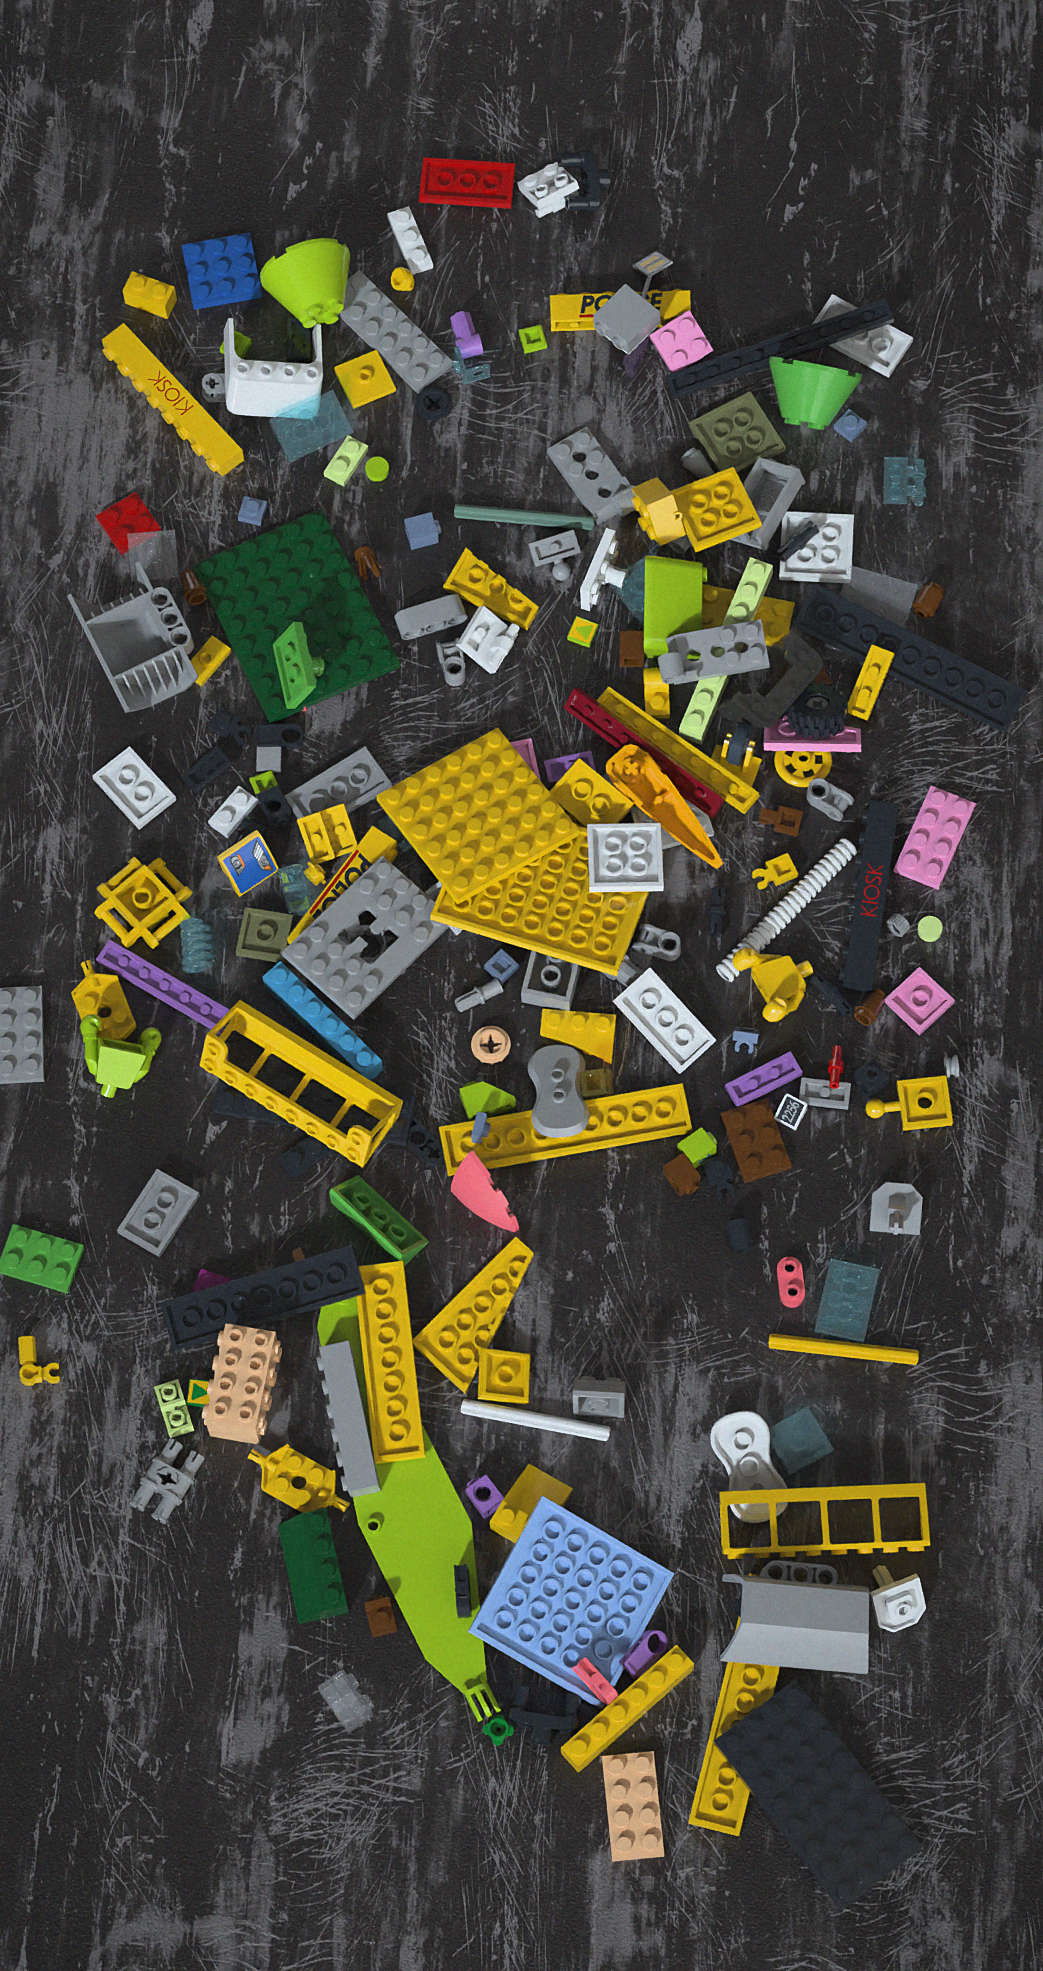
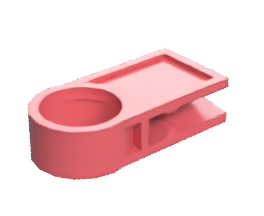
M586 1657L580 1659L579 1663L571 1668L604 1704L609 1705L618 1697L616 1690Z

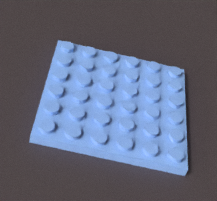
M542 1496L468 1632L568 1691L580 1695L582 1699L597 1708L603 1709L605 1704L597 1698L571 1668L579 1663L580 1659L586 1657L614 1688L624 1669L619 1661L641 1637L674 1573Z

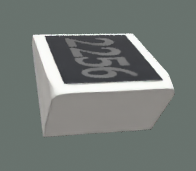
M786 1093L774 1118L776 1121L796 1130L807 1111L808 1104Z

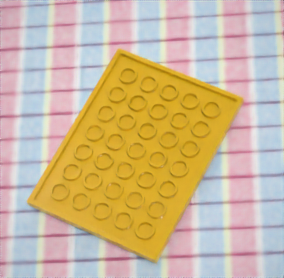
M577 826L580 830L579 836L458 905L442 885L430 914V919L617 976L650 891L590 892L587 828Z

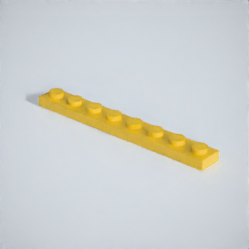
M608 687L597 699L600 704L726 796L725 801L743 814L760 797L759 792L612 688Z

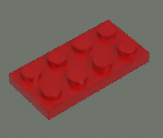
M423 157L419 202L511 209L515 163Z

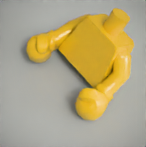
M748 947L738 950L733 955L732 960L734 968L738 971L752 968L751 977L767 1002L762 1015L769 1022H777L789 1012L795 1011L804 997L806 987L803 978L813 973V969L807 960L795 966L790 956L759 954L756 950Z

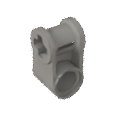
M225 373L205 375L202 379V397L204 400L211 403L226 402Z
M460 638L443 644L436 642L438 658L442 665L444 678L451 686L462 685L466 679L463 650L456 645ZM451 670H459L458 673H450Z
M813 779L808 785L806 794L808 803L836 821L843 819L842 814L848 805H852L854 802L850 794L838 789L824 779ZM815 789H819L824 794L821 796H817L813 794L812 791Z
M640 924L638 940L632 946L635 951L666 961L676 960L680 956L681 943L677 934L659 929L650 924ZM668 943L676 945L675 948L670 950L665 949L664 946Z

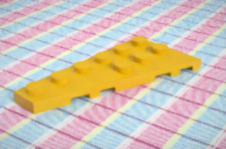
M517 1237L413 1339V1346L464 1394L467 1393L479 1368L480 1349L489 1348L534 1257V1252Z

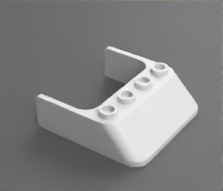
M228 318L224 328L225 389L228 410L237 415L312 419L319 411L323 379L321 324L315 325L311 335L312 363L300 364L241 359L234 350L233 318Z

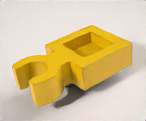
M788 853L767 861L765 864L766 870L756 869L752 872L753 879L759 876L764 878L762 882L758 883V889L766 888L770 881H773L775 886H778L798 877V872Z

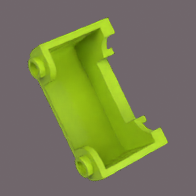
M645 556L644 658H658L663 654L669 653L666 638L677 634L702 630V582H707V567H702L701 562ZM691 651L687 655L688 659H700L701 654L697 651Z

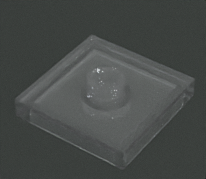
M175 530L127 534L132 582L137 581L135 563L138 561L148 580L179 578Z

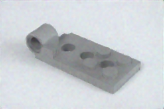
M588 427L581 429L547 449V454L588 513L595 518L597 525L618 513L624 517L635 510L631 498L634 497L631 488L635 486L631 485L625 476H621ZM576 454H583L586 456V459L582 462H577L573 457ZM593 471L599 476L595 480H589L586 478V474ZM606 489L611 492V495L607 498H602L598 493Z
M761 619L674 635L666 638L669 653L658 657L662 683H674V685L770 668ZM740 642L746 643L748 650L744 653H739L735 650L736 644ZM715 647H721L725 652L721 657H714L711 654V650ZM691 651H697L701 654V657L698 661L692 662L688 660L687 655Z

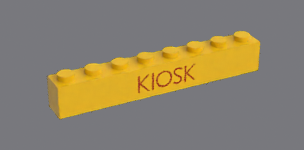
M124 323L102 339L104 346L102 351L109 361L114 360L118 364L117 368L121 374L132 379L135 389L140 393L142 391L145 393L149 404L153 408L158 407L162 412L161 415L168 424L172 423L177 428L178 435L183 440L187 439L192 444L193 451L198 456L202 455L206 459V464L213 472L217 471L223 477L244 461L243 451Z

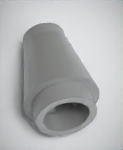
M694 447L687 451L680 459L683 463L682 466L699 479L714 474L701 451H697Z

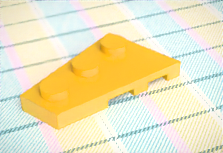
M542 1009L540 1035L563 1045H570L580 1049L585 1054L597 1056L604 1059L605 1062L612 1064L616 1015Z

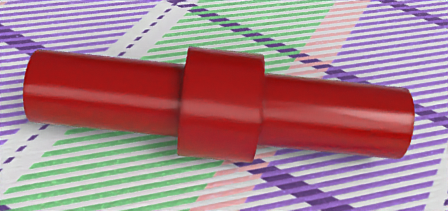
M839 1045L833 1047L832 1059L829 1061L828 1072L830 1073L829 1086L832 1089L839 1087L840 1075L843 1073L844 1062L842 1061L843 1048Z

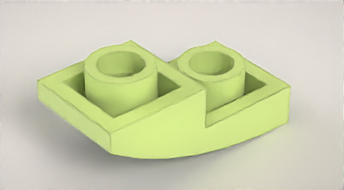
M179 1380L155 1386L154 1389L169 1437L173 1438L194 1431Z

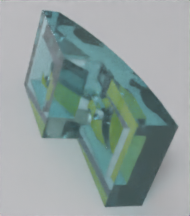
M301 863L277 869L289 914L293 915V917L306 914L312 903Z

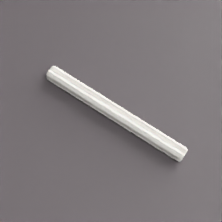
M464 1399L461 1405V1413L602 1441H607L610 1435L609 1426Z

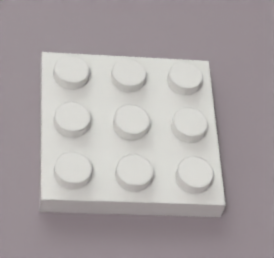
M786 511L782 518L781 546L789 540V536L792 533H797L809 521L814 522L812 527L817 525L820 532L805 544L806 546L802 551L798 550L787 562H782L781 559L783 557H780L779 580L851 583L854 515Z
M661 823L587 824L590 892L663 891Z

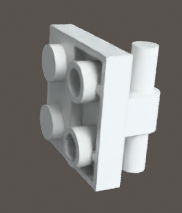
M557 162L549 164L544 169L528 175L523 180L517 182L519 190L538 208L535 212L539 218L552 211L555 213L564 208L566 197L579 196L577 181L563 167H559Z
M480 606L456 645L490 674L495 673L513 646L520 627L514 623L508 627L485 606Z

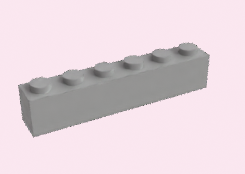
M349 1341L319 1347L321 1355L316 1356L319 1370H324L325 1379L321 1380L324 1395L329 1394L330 1403L326 1404L329 1419H334L335 1427L331 1428L334 1443L338 1442L340 1449L339 1452H336L338 1466H343L345 1476H341L343 1490L348 1491L351 1498L379 1492L381 1488L374 1462V1454L351 1344Z

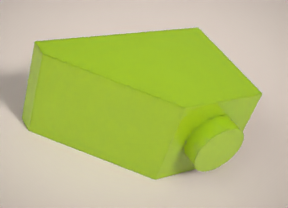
M472 1081L459 1089L468 1121H474L477 1112L486 1113L488 1118L516 1109V1100L513 1095L483 1081L479 1083Z

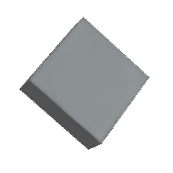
M257 747V772H267L269 770L281 772V747Z

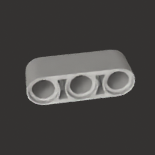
M453 594L401 610L395 614L394 618L402 639L410 640L461 624L467 619V615L460 596Z

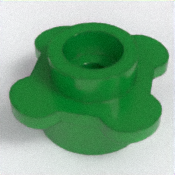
M497 1714L489 1724L483 1726V1732L493 1739L494 1745L499 1746L507 1736L513 1735L514 1728L507 1724L503 1715ZM497 1728H500L501 1731H500V1732H496V1729H497Z

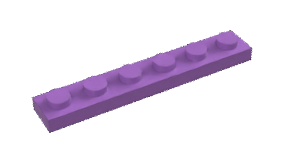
M111 940L107 942L96 958L97 963L210 1029L229 1012V1009ZM226 1023V1024L223 1026V1028L218 1032V1034H220V1033L222 1032V1030L225 1028V1026L227 1025V1023Z

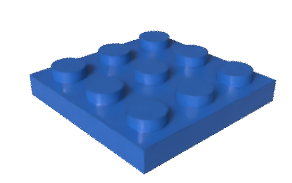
M250 233L182 245L194 310L262 298Z

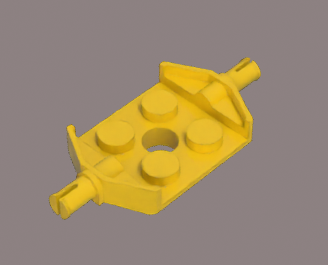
M90 960L86 961L89 970L85 962H82L81 966L85 973V978L71 992L81 1021L89 1014L98 1016L100 1009L109 1008L112 1011L109 1017H99L101 1026L97 1038L100 1036L124 1041L137 1026L118 976L96 974Z
M288 1444L269 1456H265L255 1449L251 1450L248 1459L261 1465V1488L264 1492L302 1513L324 1509L332 1505L343 1512L347 1510L346 1508H348L350 1503L337 1497V1494H335V1470L331 1471L293 1450ZM294 1478H305L306 1485L301 1489L294 1488L292 1486Z

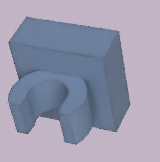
M735 1026L733 1040L736 1041L735 1051L739 1052L740 1044L746 1043L749 1046L748 1053L751 1054L754 1049V1043L757 1044L760 1029Z

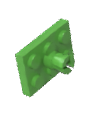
M293 622L273 644L285 704L288 709H295L316 687V676H321L324 671L322 657H311L308 651L307 635L304 632L302 622Z

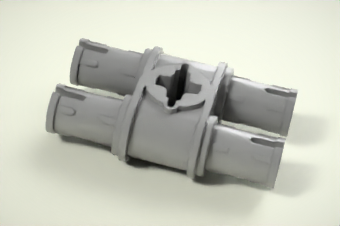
M169 1438L159 1457L153 1458V1463L146 1475L140 1479L141 1486L132 1501H130L133 1507H138V1510L144 1511L154 1493L162 1494L163 1498L151 1516L157 1521L160 1519V1522L163 1524L167 1522L175 1506H179L183 1502V1496L190 1485L194 1484L195 1479L193 1477L205 1460L200 1454L196 1455L195 1451H190L181 1469L173 1468L172 1463L183 1446L179 1442L174 1443L175 1440ZM170 1476L172 1484L167 1483L164 1485L162 1479H168Z

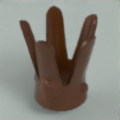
M360 545V548L354 552L355 560L358 561L360 576L362 575L363 580L367 581V565L376 577H380V572L375 562L381 569L384 568L375 559L373 549L369 546L362 547Z

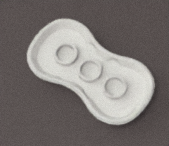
M738 1411L720 1418L714 1424L711 1430V1446L727 1470L729 1491L787 1489L784 1480L777 1473L771 1462L769 1454V1428L759 1414L752 1411ZM787 1502L776 1503V1516L784 1511ZM768 1503L730 1504L734 1514L744 1522L760 1523L770 1520Z

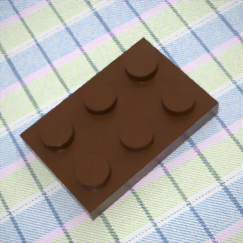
M768 1099L720 1113L744 1183L791 1169L792 1165Z

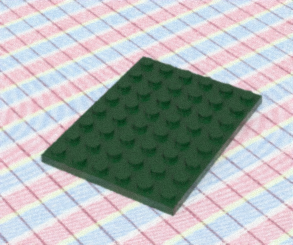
M321 509L192 565L195 575L207 590L205 591L206 597L269 724L302 711L304 707H311L401 667L386 634ZM293 622H302L304 632L307 635L308 651L311 657H322L324 671L321 676H316V687L295 709H288L285 704L273 644Z

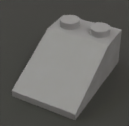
M591 1376L575 1379L573 1415L624 1418L626 1382H621L619 1378H606V1381L596 1380V1378Z

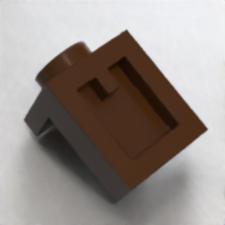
M383 1595L369 1598V1602H365L364 1605L372 1638L397 1632L390 1598H384Z

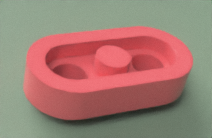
M785 1257L777 1265L779 1295L781 1302L785 1306L794 1308L801 1305L805 1298L802 1265L794 1257ZM788 1265L793 1266L794 1271L787 1272L785 1267ZM794 1289L797 1291V1295L790 1296L788 1291Z

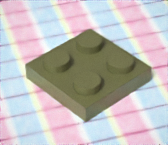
M245 907L236 956L272 962L281 961L284 963L285 958L282 956V951L288 947L287 938L291 933L293 915Z

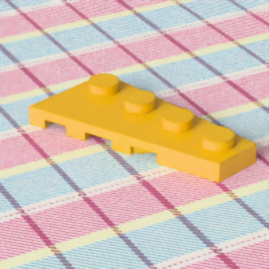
M465 548L443 586L445 591L457 594L460 598L478 607L485 606L493 614L526 630L529 629L539 611V607L516 588H512L503 577L490 570L486 563L478 560L467 548Z

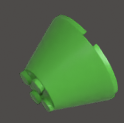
M779 357L769 358L781 416L785 418L784 423L801 425V422L808 423V428L824 430V427L829 426L862 380V374H851L843 369L797 360H786Z

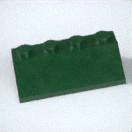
M327 1509L302 1513L279 1524L278 1529L298 1623L302 1624L349 1613Z

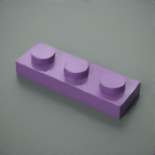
M790 1051L725 1084V1088L738 1108L800 1077L802 1070Z

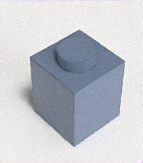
M432 512L404 519L405 531L411 550L439 543L438 534L441 533L438 519H433Z

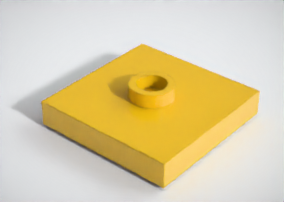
M377 350L334 367V371L353 409L396 391V387Z
M489 1348L480 1349L478 1399L524 1405L529 1403L530 1354Z

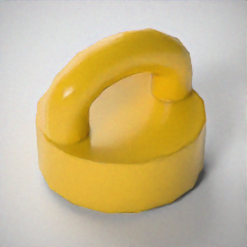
M403 267L396 268L391 276L392 287L399 291H411L414 287V278L411 271Z

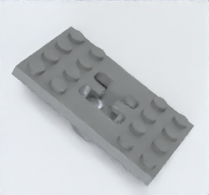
M381 856L282 951V956L354 1020L450 925L431 920L430 914L435 902L385 857ZM364 911H369L377 919L371 925L360 926L358 916ZM385 930H391L397 935L398 939L386 948L384 932ZM343 931L345 932L347 944L338 937ZM365 931L366 935L374 937L381 945L380 954L374 958H361L362 950L368 944L359 935H364ZM359 936L353 943L350 944L353 938Z

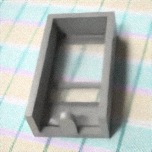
M758 458L743 486L761 520L762 526L730 540L767 550L768 543L801 485L805 484V480L798 467L791 464L784 465L774 459Z

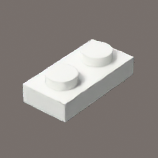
M238 786L209 819V825L228 838L239 826L243 818L258 804L257 798Z

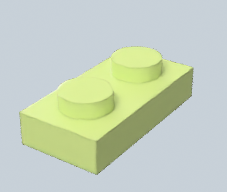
M348 435L325 469L324 476L345 486L369 450L368 445Z

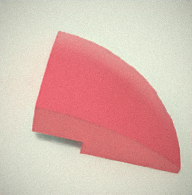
M473 1150L470 1151L453 1177L451 1192L476 1215L500 1228L516 1233L519 1231V1225L513 1214L508 1215V1212H510L508 1201L499 1188L495 1190L492 1188L494 1182L490 1177V1173Z

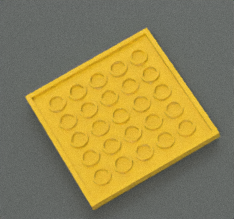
M499 728L492 730L377 795L378 803L457 905L579 836L580 831Z

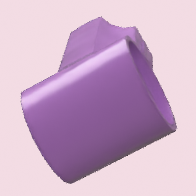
M464 311L455 313V315L450 317L456 337L455 342L460 359L483 354L479 334L475 332L470 313Z

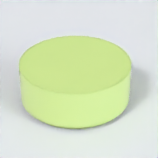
M934 916L922 918L918 924V935L920 938L927 942L939 939L942 934L941 921Z

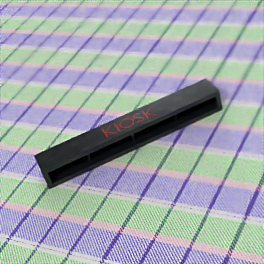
M870 800L869 808H864L862 822L867 823L866 831L861 830L859 845H863L862 853L857 852L855 866L860 868L859 876L854 875L852 889L857 890L856 898H851L849 912H853V920H847L845 935H850L849 943H844L842 957L847 958L846 966L841 965L839 980L843 981V989L872 992L899 804Z

